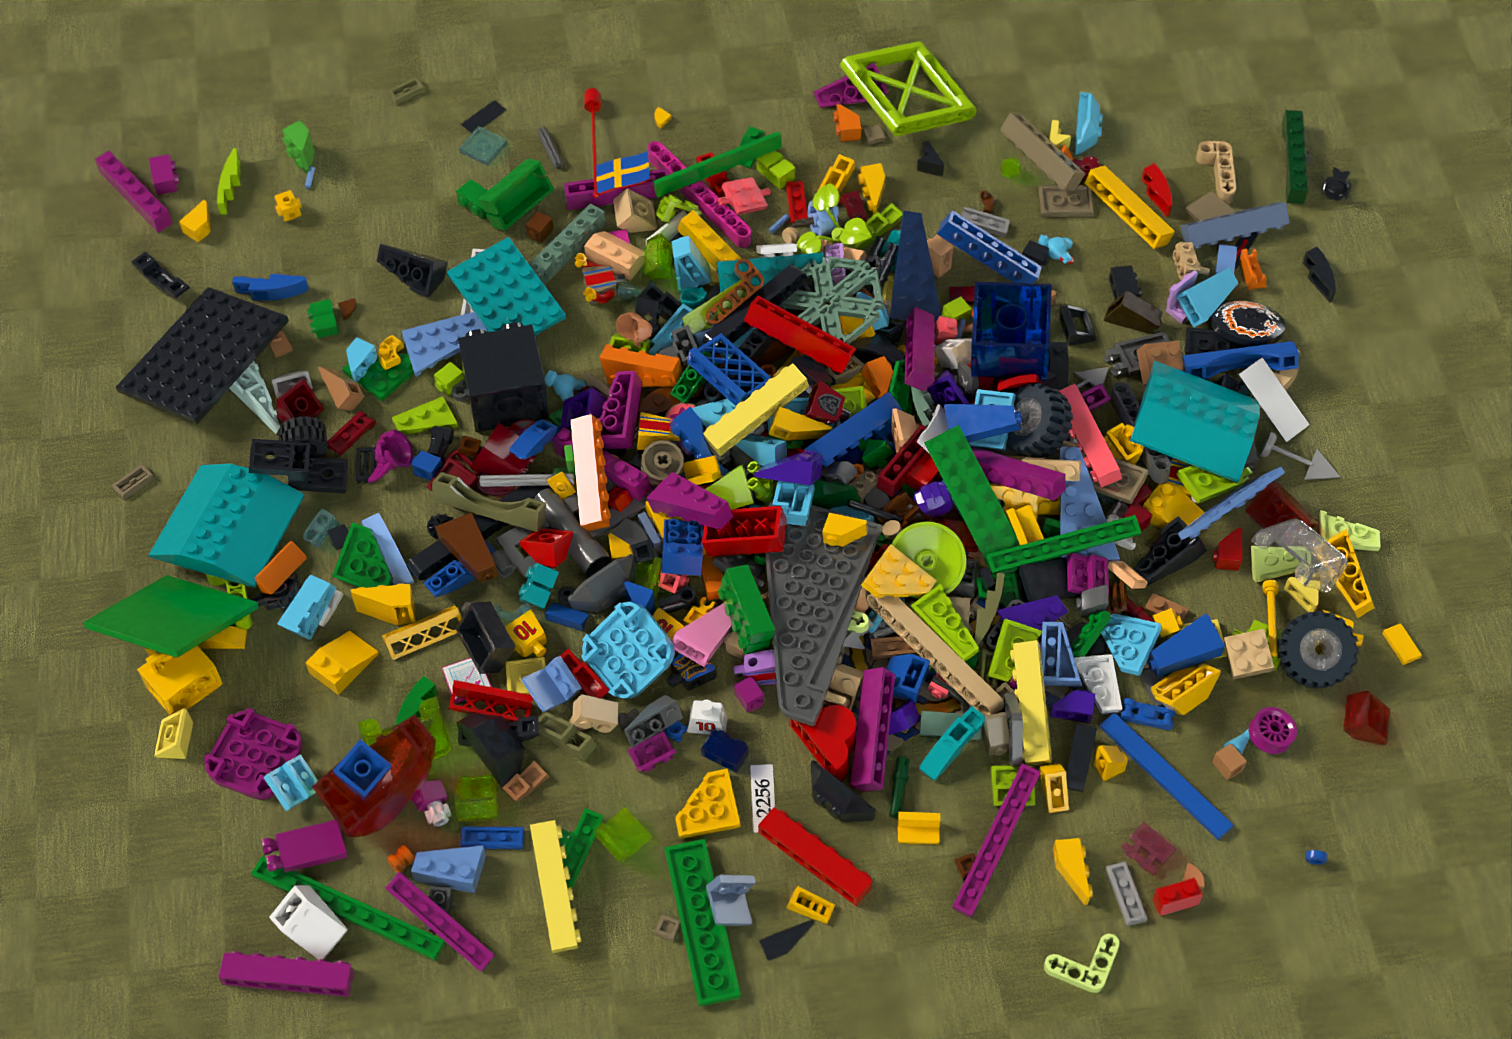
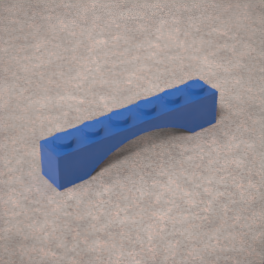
M1291 341L1183 355V364L1186 373L1207 380L1227 370L1250 367L1261 358L1264 359L1270 369L1279 371L1297 369L1299 365V352L1294 342Z
M691 407L687 408L670 423L672 433L675 436H679L683 441L684 447L693 453L695 460L713 456L704 439L702 420ZM718 462V465H719V468H720V472H721V475H722V477H723L724 475H726V474L729 473L730 471H728L727 469H725V468ZM752 491L754 500L756 502L758 499L755 497V493ZM746 505V506H743V507H739V508H736V509L748 508L749 505Z

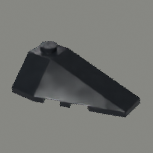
M385 244L379 245L376 260L389 272H393L399 277L402 283H406L413 292L430 297L444 280L448 263L431 256Z

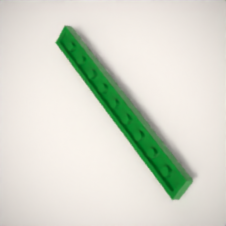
M261 856L251 872L253 878L286 893H289L296 885H309L336 916L430 960L436 961L445 945V940L298 872H284L283 868L268 871L267 860L263 856Z

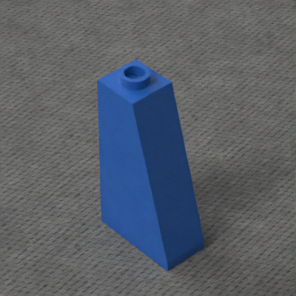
M944 405L948 430L959 425L968 443L1020 430V423L1023 422L1021 412L1017 411L1014 406Z
M1207 613L1152 650L1147 661L1150 671H1154L1156 677H1160L1222 656L1225 645Z

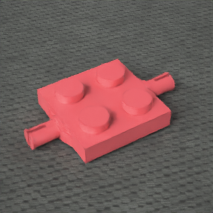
M753 177L725 182L722 185V189L726 197L718 198L719 205L729 204L734 209L736 215L765 210L768 204L763 196H769L771 191L769 188L759 189Z

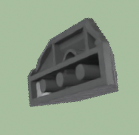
M630 554L627 557L614 560L585 580L567 598L571 608L579 611L602 612L604 609L611 607L620 598L625 597L624 583L627 581L634 583L637 571V564L633 555Z

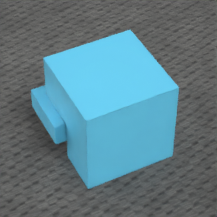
M778 480L772 505L782 506L787 518V524L806 526L815 490L814 484L804 485L795 483L794 485L791 482Z

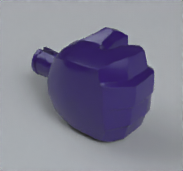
M936 481L926 484L914 493V501L927 517H940L952 510V498L944 482Z

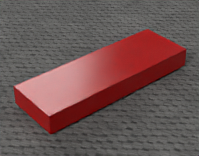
M803 181L786 182L790 223L792 225V223H795V220L808 218Z

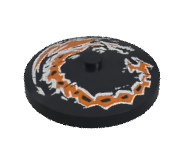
M1234 300L1220 304L1211 316V325L1220 336L1231 342L1246 346L1274 344L1283 337L1285 330V321L1278 312L1268 306L1251 301Z

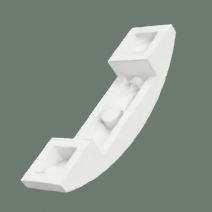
M941 405L935 408L931 422L927 429L921 433L917 441L928 453L929 451L924 442L948 430L945 409Z

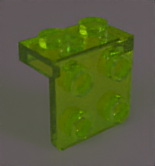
M464 776L456 780L454 803L457 821L498 818V783L493 776Z

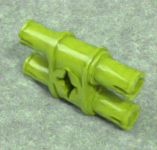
M752 461L748 464L747 468L749 469L747 470L754 475L762 467L756 461ZM753 477L747 482V487L755 493V497L761 500L765 507H768L776 492L778 480Z

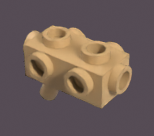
M1179 242L1175 245L1176 250L1173 251V259L1181 281L1186 274H1190L1194 270L1198 274L1209 275L1210 269L1200 266L1192 242Z

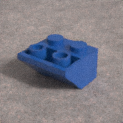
M914 654L892 656L887 670L895 674L893 697L907 702L913 700L914 704H916L929 672L930 660Z

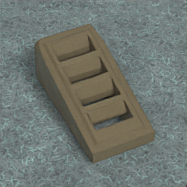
M853 356L848 365L851 369L846 368L842 374L833 371L830 367L826 371L832 379L833 385L844 384L860 373L864 364Z

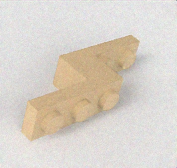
M999 454L1065 473L1066 481H1080L1081 461L1050 460L1045 457Z

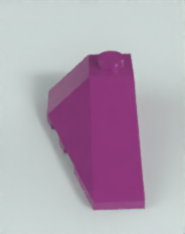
M875 63L866 67L867 70L880 74ZM847 76L813 92L820 108L836 106V104L845 105L867 102ZM872 79L884 95L889 94L884 83Z

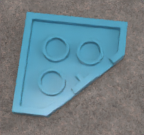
M1111 615L1109 623L1101 634L1121 672L1141 675L1162 630V626L1160 623L1124 615Z

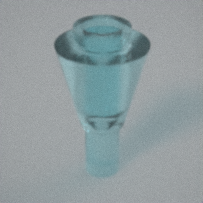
M622 282V285H618L617 296H620V300L637 298L643 290Z

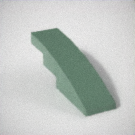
M911 386L917 414L922 424L928 427L933 418L930 407L935 403L928 390L923 392Z

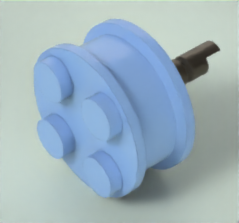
M810 201L808 205L809 218L795 220V223L791 225L792 228L810 225L812 232L816 236L830 235L832 237V231L836 228L826 209L824 211H817L813 207V201ZM838 207L829 208L838 223Z

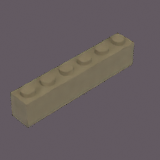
M1010 112L1000 129L1005 134V137L1013 141L1015 147L1023 151L1028 159L1034 161L1037 164V168L1047 173V177L1055 181L1061 190L1075 191L1085 173L1022 114Z

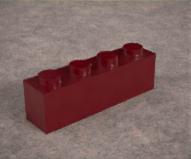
M922 424L878 475L877 489L893 498L906 483L907 473L927 452L917 443L921 433L927 429L926 426Z

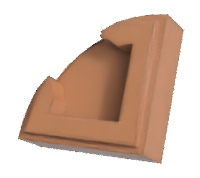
M1187 863L1183 882L1184 880L1188 881V879L1192 880L1193 877L1196 879L1200 890H1203L1204 878L1197 867Z

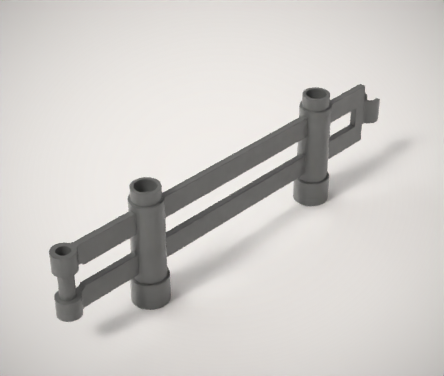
M705 398L698 401L695 406L706 404ZM668 440L669 442L674 443L683 452L681 447L678 445L677 441ZM736 445L730 449L733 468L735 469L743 464L747 478H753L754 475L747 470L749 469L747 466L755 460ZM682 469L681 477L686 478L684 469ZM607 477L606 491L608 493L614 487L619 488ZM650 485L651 490L640 501L632 498V502L622 512L614 508L609 509L611 513V518L609 519L610 526L593 531H587L581 527L580 521L574 515L579 512L577 492L562 500L552 489L547 488L540 491L534 500L546 503V521L541 528L573 531V538L567 555L571 553L577 566L587 578H590L612 561L601 544L594 539L617 527L625 518L630 519L646 510L647 497L656 487ZM516 526L496 538V541L503 550H497L491 556L501 578L509 577L515 569H518L524 578L528 579L526 573L529 567H533L537 562L531 556L524 558L517 547L521 546L520 541L534 531Z

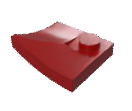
M1037 374L1001 379L997 390L1019 388L1030 383L1041 384L1042 381Z

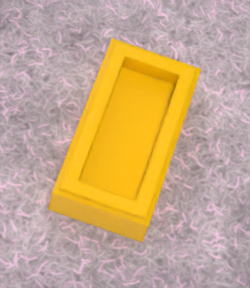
M1401 623L1383 631L1382 634L1403 665L1421 658L1422 654Z

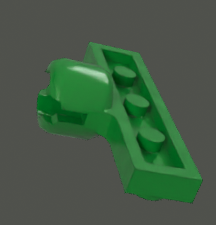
M587 808L584 809L573 832L561 828L562 838H559V845L564 846L566 858L562 859L563 867L568 866L570 879L566 880L567 888L571 887L573 889L604 818V815Z

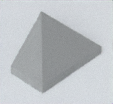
M308 371L290 372L272 379L276 398L283 395L302 379H305L309 387L313 389Z

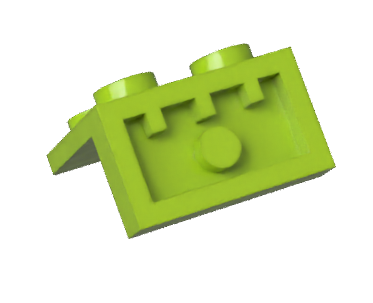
M671 194L668 197L663 195L656 215L669 223L670 219L674 218L675 207L689 212L694 210L700 216L702 214L695 203L688 200L682 202L678 197Z

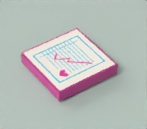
M471 658L442 667L451 696L454 680L492 687L487 674H479ZM456 697L454 704L464 701L465 698Z

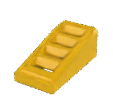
M797 886L786 908L827 924L835 904ZM798 897L802 898L800 904L797 903ZM807 900L810 901L808 908L804 906ZM814 904H818L816 911H813ZM824 906L826 910L824 915H821L820 912Z

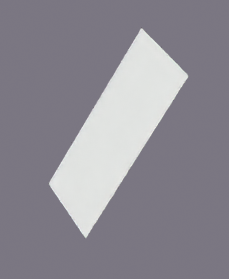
M1263 358L1239 374L1286 442L1309 426L1305 417Z

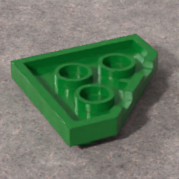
M397 354L401 359V363L387 370L381 366L377 357L375 363L370 365L366 374L357 383L381 402L384 401L414 374L408 354ZM348 363L342 370L345 375L353 380Z
M352 522L332 577L358 587L391 586L393 577L371 528Z

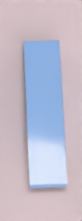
M377 513L362 520V525L371 528L374 532L393 577L392 584L414 583L380 514Z

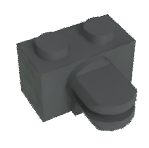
M689 325L671 331L675 340L672 341L673 345L659 351L661 355L679 358L680 362L683 361L685 368L689 365L687 363L689 350L694 347L698 349Z

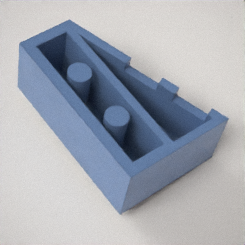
M1043 622L1041 659L1044 686L1083 687L1063 622Z

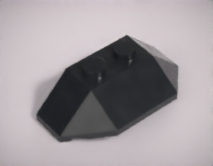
M472 713L456 722L460 731L501 788L517 773L520 775L525 747L503 716Z
M814 759L811 761L812 798L818 806H824L833 818L839 819L842 822H863L875 819L876 809L851 791Z

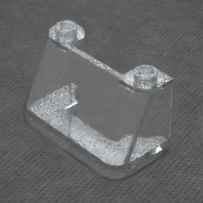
M1291 519L1263 528L1251 540L1257 547L1262 549L1283 547L1300 561L1295 570V576L1305 587L1329 592L1347 566V558L1344 554L1306 523L1298 519Z

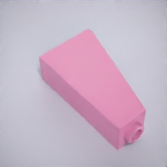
M724 603L677 631L672 640L674 649L705 667L728 633L732 631L731 619L725 613Z

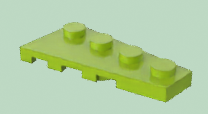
M739 280L720 294L683 316L684 326L689 325L692 334L711 328L712 326L707 325L704 319L706 312L742 281ZM737 290L736 293L739 298L746 297L744 290ZM729 301L722 303L724 309H732V304ZM718 310V312L714 315L710 313L711 316L709 319L716 320L717 316L721 312Z
M941 583L911 605L910 609L964 662L978 653L979 648L968 629L963 625L960 615L953 608L952 602L946 596Z

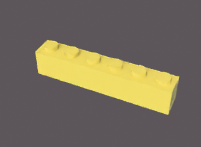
M793 363L789 367H784L780 374L775 378L769 379L761 389L755 390L747 400L738 403L733 411L724 414L715 425H710L703 433L706 441L721 457L773 416L779 407L783 408L809 387L807 378Z
M1038 641L1013 643L1014 650L1010 652L1011 660L1015 662L1016 668L1012 671L1014 682L1017 681L1018 689H1015L1017 701H1019L1023 718V761L1027 765L1032 766L1053 764L1040 644Z
M555 820L532 824L530 828L552 953L577 949V943L581 942L579 929H574L573 922L577 921L575 908L571 909L570 900H574L572 888H567L566 880L570 879L568 866L563 867L562 859L566 858L564 846L559 845V838H562L561 826H556Z

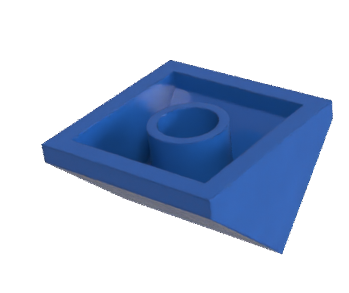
M628 581L625 582L626 602L641 604L653 615L655 611L654 591Z

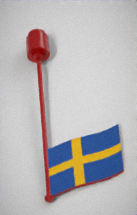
M596 88L587 89L584 93V108L587 112L591 113L593 197L598 198L601 194L613 190L637 186L650 181L648 151L597 165L595 113L601 109V94Z

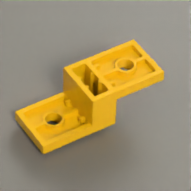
M990 484L997 499L1004 501L1001 507L1009 523L1011 521L1006 510L1011 508L1017 510L1026 505L1031 506L1036 520L1037 515H1060V496L1057 499L1050 500L1003 485Z

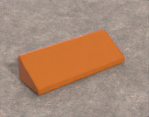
M290 541L256 575L255 580L262 593L273 594L307 559L306 555L293 541Z

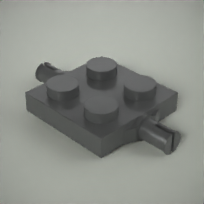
M724 555L714 558L712 564L724 573L727 568L749 565L756 585L760 589L765 587L766 582L759 578L764 568L754 563L747 555Z

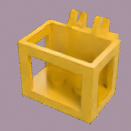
M198 645L178 658L161 652L156 653L154 650L145 648L149 654V657L145 659L147 663L137 669L148 691L169 715L183 708L188 710L223 685L215 665Z

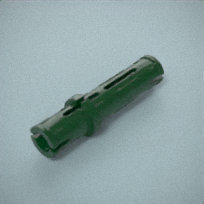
M897 757L896 770L892 777L894 783L889 817L898 819L899 812H902L905 786L909 779L907 775L909 759H906V757Z

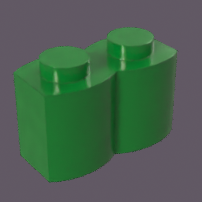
M331 298L309 303L310 309H307L309 320L313 319V322L310 323L312 334L316 333L317 338L339 334Z

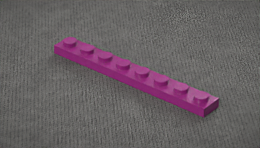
M1023 763L1021 764L952 909L972 918L1040 776V771Z

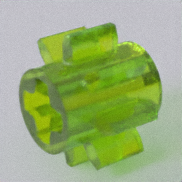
M1014 157L1005 158L1000 165V170L1003 171L1002 176L1011 179L1012 176L1017 177L1021 170V165L1018 164L1019 160Z

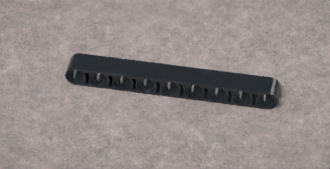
M550 485L520 486L499 501L517 502L527 498L534 499L540 491L552 488ZM482 515L474 516L484 540L509 524ZM438 540L408 561L407 567L419 581H423L457 558Z

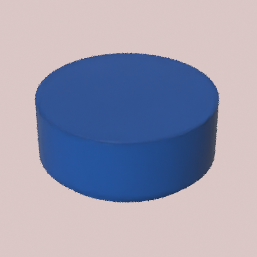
M1309 850L1306 851L1305 860L1311 864L1322 865L1327 862V853Z

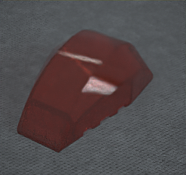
M415 714L393 727V732L386 736L382 734L377 737L376 742L369 746L387 760L392 767L366 801L350 790L333 773L336 766L312 786L349 838L364 837L380 831L410 804L422 788L432 766L436 739Z

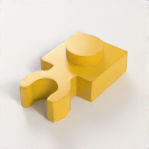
M706 597L701 598L700 607L693 606L684 618L683 624L689 625L713 610L715 602L712 601L709 606L704 605Z

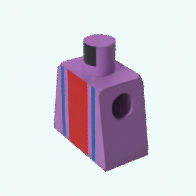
M774 649L746 654L743 665H734L735 677L746 676L748 678L752 676L757 685L777 684Z

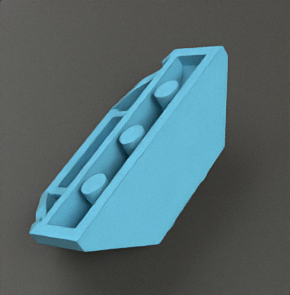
M1080 92L1075 155H1079L1097 143V138L1101 137L1102 127L1099 124H1102L1103 114H1100V106L1091 93Z

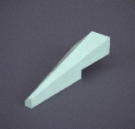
M253 361L229 389L275 434H278L280 424L277 419V412L273 409L272 400L265 382L260 377L259 367Z

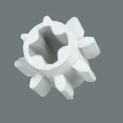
M434 801L427 806L428 811L424 813L428 824L433 823L434 826L439 827L449 821L448 817L451 816V811L447 803L442 804L441 801Z

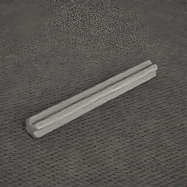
M556 474L481 475L480 486L549 485L547 480ZM565 474L573 485L575 482L574 474Z

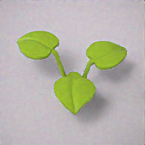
M824 185L814 195L812 202L813 207L817 211H824L826 209L836 228L832 231V238L822 235L816 237L814 232H807L798 239L795 255L819 253L822 248L820 239L832 243H843V246L861 243L872 237L866 223L861 218L849 220L845 224V229L839 226L829 209L835 207L840 198L839 192L834 185Z

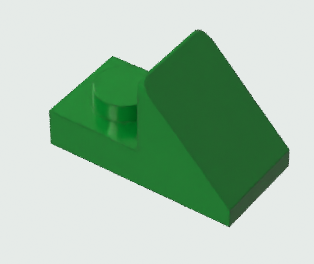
M860 439L861 444L855 447V450L859 455L863 456L862 459L869 468L874 467L881 459L888 458L894 452L889 444L882 440L867 439L864 441Z

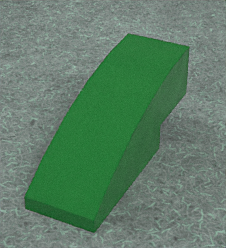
M423 676L414 685L400 708L394 727L399 739L429 712L427 703L438 694L435 684L426 676Z

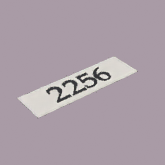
M773 764L750 765L754 833H758V824L775 807Z

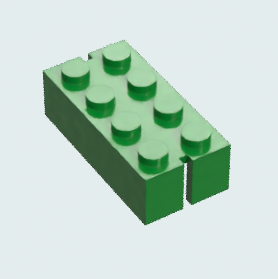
M527 158L478 198L484 212H487L486 215L493 228L507 230L554 191L549 178L545 176L546 172L540 161Z
M749 565L727 568L722 577L718 595L720 600L724 602L726 615L731 619V627L733 632L737 634L738 645L740 649H743L745 655L768 650L775 628Z

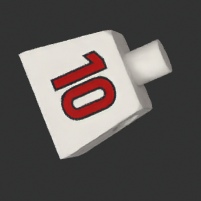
M710 700L694 701L689 715L687 732L725 736L728 717L723 704L711 702Z

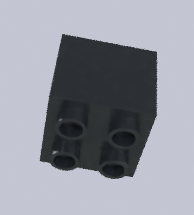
M514 322L505 325L502 330L492 332L475 329L466 333L465 337L458 338L463 375L475 432L495 429L499 423L507 427L524 419L534 421L549 419L545 378L532 324L524 326L521 323Z

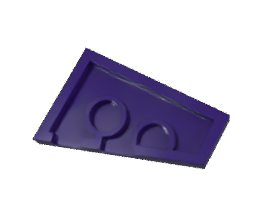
M1058 595L997 611L1002 621L1008 619L1038 630H1042L1043 622H1054L1069 612Z

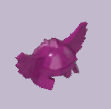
M391 430L381 434L377 445H375L376 448L373 450L378 464L373 474L369 477L368 483L371 484L379 478L381 479L390 469L395 470L398 467H408L411 465L413 460L412 446L408 438L399 430Z

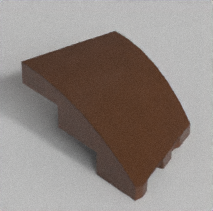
M904 490L882 509L903 518L900 524L902 530L918 522H933ZM876 517L883 525L888 522V520Z

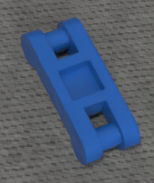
M1130 698L1123 700L1124 711L1121 712V719L1123 721L1164 730L1173 729L1174 722L1172 718L1175 716V711L1166 707L1135 702V700ZM1132 710L1138 711L1137 715L1133 714ZM1158 716H1163L1164 719H1158Z

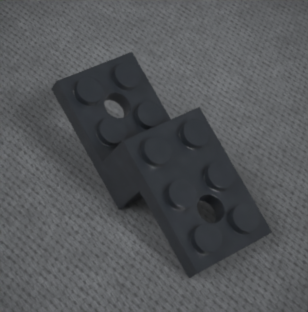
M252 439L249 473L288 476V485L298 491L346 494L348 459L310 457V442ZM267 455L274 456L273 459H267L265 457ZM330 473L332 474V476L325 477L323 476V474Z

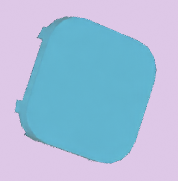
M625 602L614 606L616 609L591 634L585 635L582 639L584 643L582 647L583 655L581 657L584 662L589 663L609 688L608 692L611 695L623 699H631L640 695L670 666L674 659L675 649L671 638L646 608L641 604Z

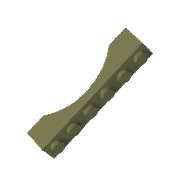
M443 472L432 482V501L443 505H449L460 510L469 511L536 532L539 531L546 521V503L531 498L517 502L492 500L472 490L459 477Z

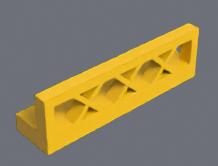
M453 605L382 635L392 660L456 634V628L452 630L446 626L448 621L455 617L460 622L462 617L458 608ZM438 626L442 629L439 636L432 637L428 635L430 628ZM417 633L423 635L420 644L414 645L409 643L412 635ZM397 641L405 643L403 650L394 654L391 644Z

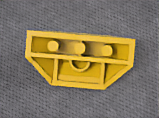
M1204 663L1199 664L1198 667L1181 669L1171 673L1152 686L1151 691L1155 699L1166 708L1185 715L1208 699L1221 670Z

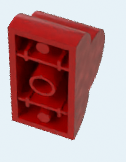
M841 705L827 706L821 710L814 727L789 719V726L817 762L840 782H843L848 774V755L852 753L856 744V719L853 713Z

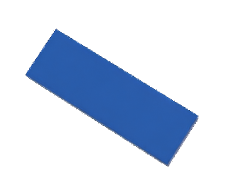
M462 826L460 847L484 845V849H523L525 830L524 827Z

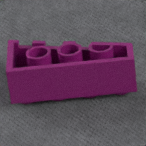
M617 371L609 390V398L607 402H604L602 415L598 418L602 424L601 438L604 442V448L602 449L633 448L642 381L635 371Z
M671 472L647 497L653 513H666L669 517H681L688 522L691 520L697 521L700 525L720 530L733 517L727 501L674 472Z

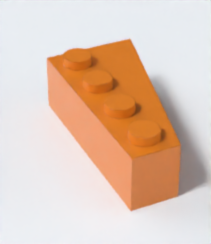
M606 344L599 357L609 387H611L617 371H635L642 381L641 387L675 386L684 373L680 359L677 357L661 354L654 356L641 350L633 352L625 347L617 349L613 348V345Z

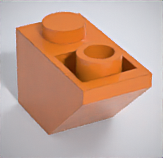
M836 104V112H833L834 122L838 124L836 125V135L840 136V142L861 140L859 115L841 104Z

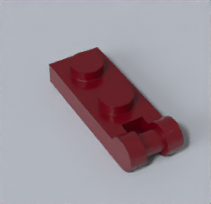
M359 411L327 441L328 448L341 456L368 430L375 427L376 420L371 417L368 418L366 413Z

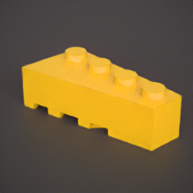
M1347 529L1312 549L1317 560L1357 618L1375 608Z

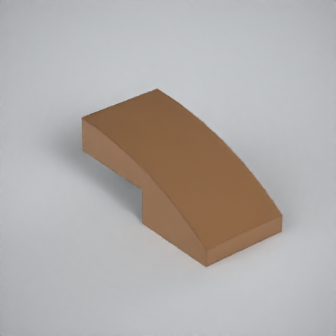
M533 761L520 775L517 773L503 789L518 802L539 787L549 775Z

